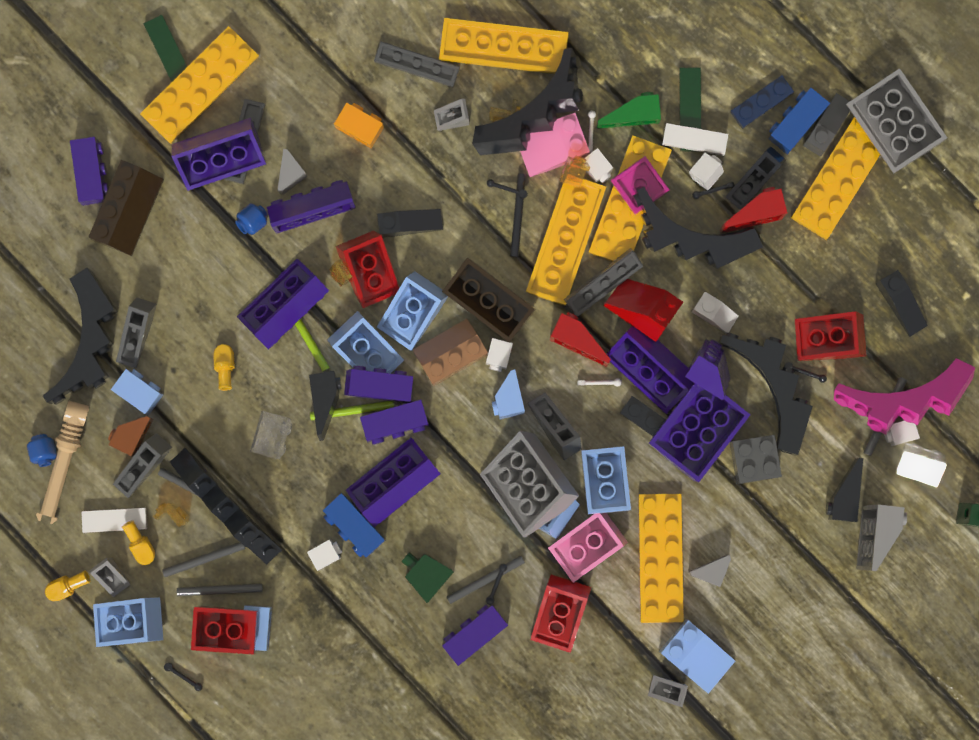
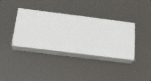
M666 123L662 145L724 156L728 134Z
M147 508L82 511V533L124 531L122 526L131 520H134L138 530L147 529Z

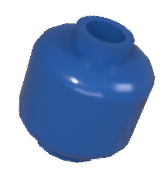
M249 204L237 213L236 225L242 233L254 235L267 225V212L261 205Z
M47 434L33 436L27 444L30 462L39 464V467L51 465V461L57 456L54 439L48 437Z

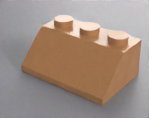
M468 319L463 320L413 349L433 386L488 355L486 348Z

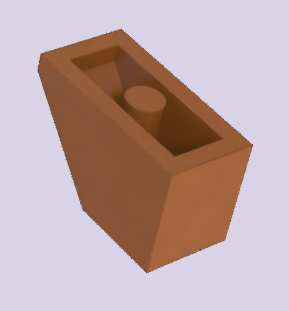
M145 416L119 425L109 435V446L133 457L139 450L154 419Z

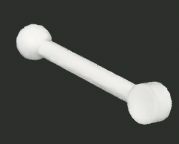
M593 110L588 112L590 118L588 148L590 153L593 151L594 118L596 117V112Z
M619 378L602 381H577V385H615L617 387L622 383Z

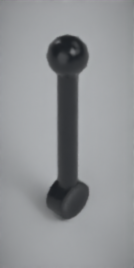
M492 179L487 181L488 187L494 186L518 194L521 198L528 196L526 190L522 189L519 191L495 183Z
M734 182L701 192L694 191L692 197L699 199L700 196L733 188L735 185Z
M790 362L784 365L785 368L819 379L821 383L827 381L825 375H817L797 368Z
M500 564L499 566L500 571L491 594L486 598L488 605H492L495 601L494 595L503 573L507 570L506 564Z
M171 663L164 665L165 671L173 672L194 686L196 691L202 690L203 686L201 683H195L174 669Z

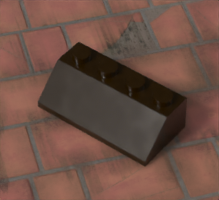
M121 160L89 234V238L94 242L132 256L164 179L141 167Z
M470 258L464 261L442 290L444 294L509 343L536 311V308Z

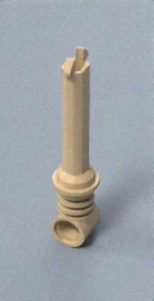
M68 401L63 418L65 423H62L64 428H61L60 431L62 433H59V436L55 438L58 452L41 512L36 514L38 521H41L42 515L52 517L50 524H53L58 519L55 517L72 454L77 451L78 447H81L78 436L81 437L82 435L79 432L83 431L81 426L85 424L90 407L88 405Z

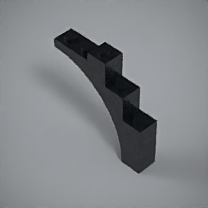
M572 48L564 49L555 75L533 101L506 118L493 123L475 126L472 144L480 156L526 151L527 144L530 141V133L553 131L554 122L557 120L556 113L579 111L580 102L583 101V92L577 86V70L580 68V59Z
M644 186L633 189L635 193L633 195L634 202L637 207L641 206L644 213L641 215L642 220L646 226L649 225L650 227L642 231L644 234L642 240L647 249L650 248L651 251L656 252L675 243L676 245L673 248L676 255L684 260H688L706 251L707 253L704 256L708 265L718 269L763 248L758 234L753 227L725 234H702L691 231L676 224L664 215L652 201Z
M85 268L70 278L81 308V338L76 356L67 373L52 389L43 395V398L49 404L54 403L57 405L66 399L65 395L71 391L72 393L78 392L84 387V383L89 388L95 387L97 389L106 383L105 379L109 378V375L96 356L98 354L99 356L106 354L111 350L109 347L114 344L100 323H108L115 318L114 314L118 311L89 268Z
M732 333L720 336L719 343L748 360L759 371L769 386L778 415L777 450L794 456L799 455L813 406L808 405V401L801 398L792 400L800 375L794 374L795 370L783 367L782 370L779 369L786 345L781 343L782 340L770 337L769 340L765 339L762 346H759L758 341L752 339L743 341L738 339V335Z
M184 448L170 461V464L186 485L202 499L208 509L224 523L231 534L266 565L282 551L279 545L224 491L191 452Z

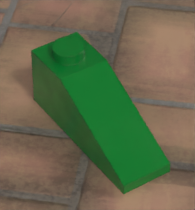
M653 92L641 93V96H637L599 119L597 129L659 124L661 121L659 94L653 95Z

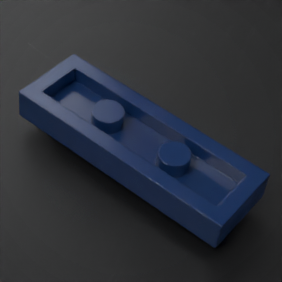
M781 75L735 107L730 113L743 129L788 98L794 91L783 75Z

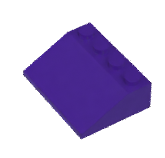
M694 383L649 441V444L690 479L700 482L749 418L750 414L725 395L724 399L721 400Z

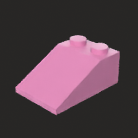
M576 113L557 119L554 122L553 131L530 133L527 150L520 151L529 177L583 159L590 153Z
M598 513L592 515L548 549L574 583L628 542L607 513Z

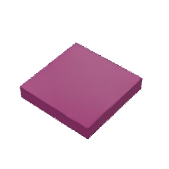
M646 156L611 179L612 184L634 215L642 211L641 206L637 207L634 202L633 195L635 193L633 189L644 186L653 202L670 191Z

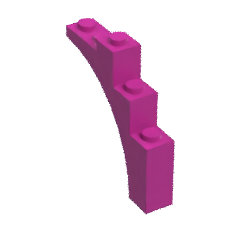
M956 358L948 369L936 379L920 387L895 393H870L838 383L834 390V401L843 407L854 410L860 416L868 417L867 426L876 432L886 435L898 416L902 417L904 421L916 425L920 423L929 407H932L938 413H944L949 416L973 380L975 367Z

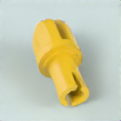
M221 344L214 349V370L218 372V389L227 391L232 389L231 371L235 369L234 352L229 345Z
M134 520L125 523L122 529H124L131 542L129 549L136 561L142 565L152 563L155 558V550L148 537L141 535Z
M86 570L70 578L64 575L51 581L46 586L45 595L51 601H60L73 595L76 588L89 584L91 582L90 576Z

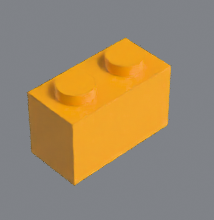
M346 103L334 123L335 128L372 149L384 128L381 122L382 119L373 113L369 116L363 112L364 109L355 103L352 105Z

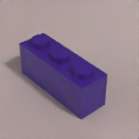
M96 137L70 140L78 202L83 206L103 203L109 186L104 180L107 170L105 163H102L101 155L104 154L102 142H99Z
M353 366V369L346 370L344 395L411 402L413 376H407L405 371H394V374L386 373L387 369L374 368V371H366L364 366Z
M422 400L360 417L366 441L372 442V445L385 442L384 438L392 436L393 439L405 436L404 432L413 430V433L426 430L425 426L429 425Z
M487 605L483 606L476 612L479 616L474 620L468 618L460 625L462 629L455 634L452 631L443 639L445 643L442 647L457 666L508 626L507 622L493 605L490 607Z

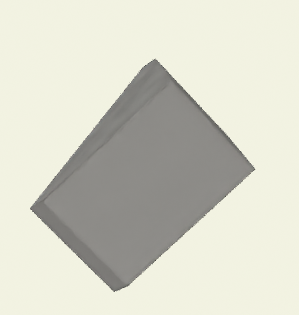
M463 98L434 110L437 131L469 125L466 101Z
M283 149L278 192L280 194H285L307 177L305 171L288 149Z
M725 555L689 571V574L721 587L731 557L730 555Z
M106 558L89 570V573L113 597L131 585L113 558Z
M653 675L648 696L683 707L688 686Z

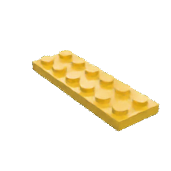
M444 18L439 60L555 74L561 62L563 51L567 48L568 32Z
M228 26L140 115L163 138L172 144L259 55Z
M855 117L850 122L791 219L825 240L829 238L880 156Z
M632 135L618 175L646 156L659 176L662 177L672 150ZM614 186L588 252L612 262L630 248L634 251L644 225L641 217L644 214L643 211L634 215Z
M568 173L566 174L526 293L566 306L564 299L570 294L606 186Z
M638 494L640 622H684L681 494Z

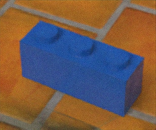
M812 88L807 92L803 90L795 99L798 102L795 107L789 106L782 116L785 119L780 124L776 122L769 130L771 135L768 139L787 155L830 104Z
M343 493L323 509L325 513L324 519L331 526L335 524L340 529L337 533L345 541L349 539L354 544L352 549L359 557L364 555L367 558L386 541Z

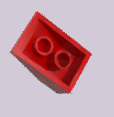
M775 187L763 189L762 193L723 224L720 228V234L782 220L787 214L782 189L775 190Z
M373 230L336 246L342 266L362 308L396 295L399 285L381 234Z
M626 279L616 287L604 306L656 342L683 304V301L665 289Z
M855 311L795 319L798 361L847 359L866 356L863 314Z
M569 312L566 315L561 313L551 334L550 341L607 367L611 359L585 326L578 321L579 317Z
M551 574L530 640L571 653L592 587L577 582L573 583L571 580Z
M211 606L194 607L191 650L254 655L258 611Z

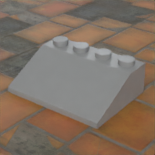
M900 68L846 104L893 174L947 139V136Z
M519 431L480 473L524 538L564 512L579 497L534 433Z
M887 505L862 506L857 570L877 571L903 530V525L905 526L907 523V513L904 512L905 507Z

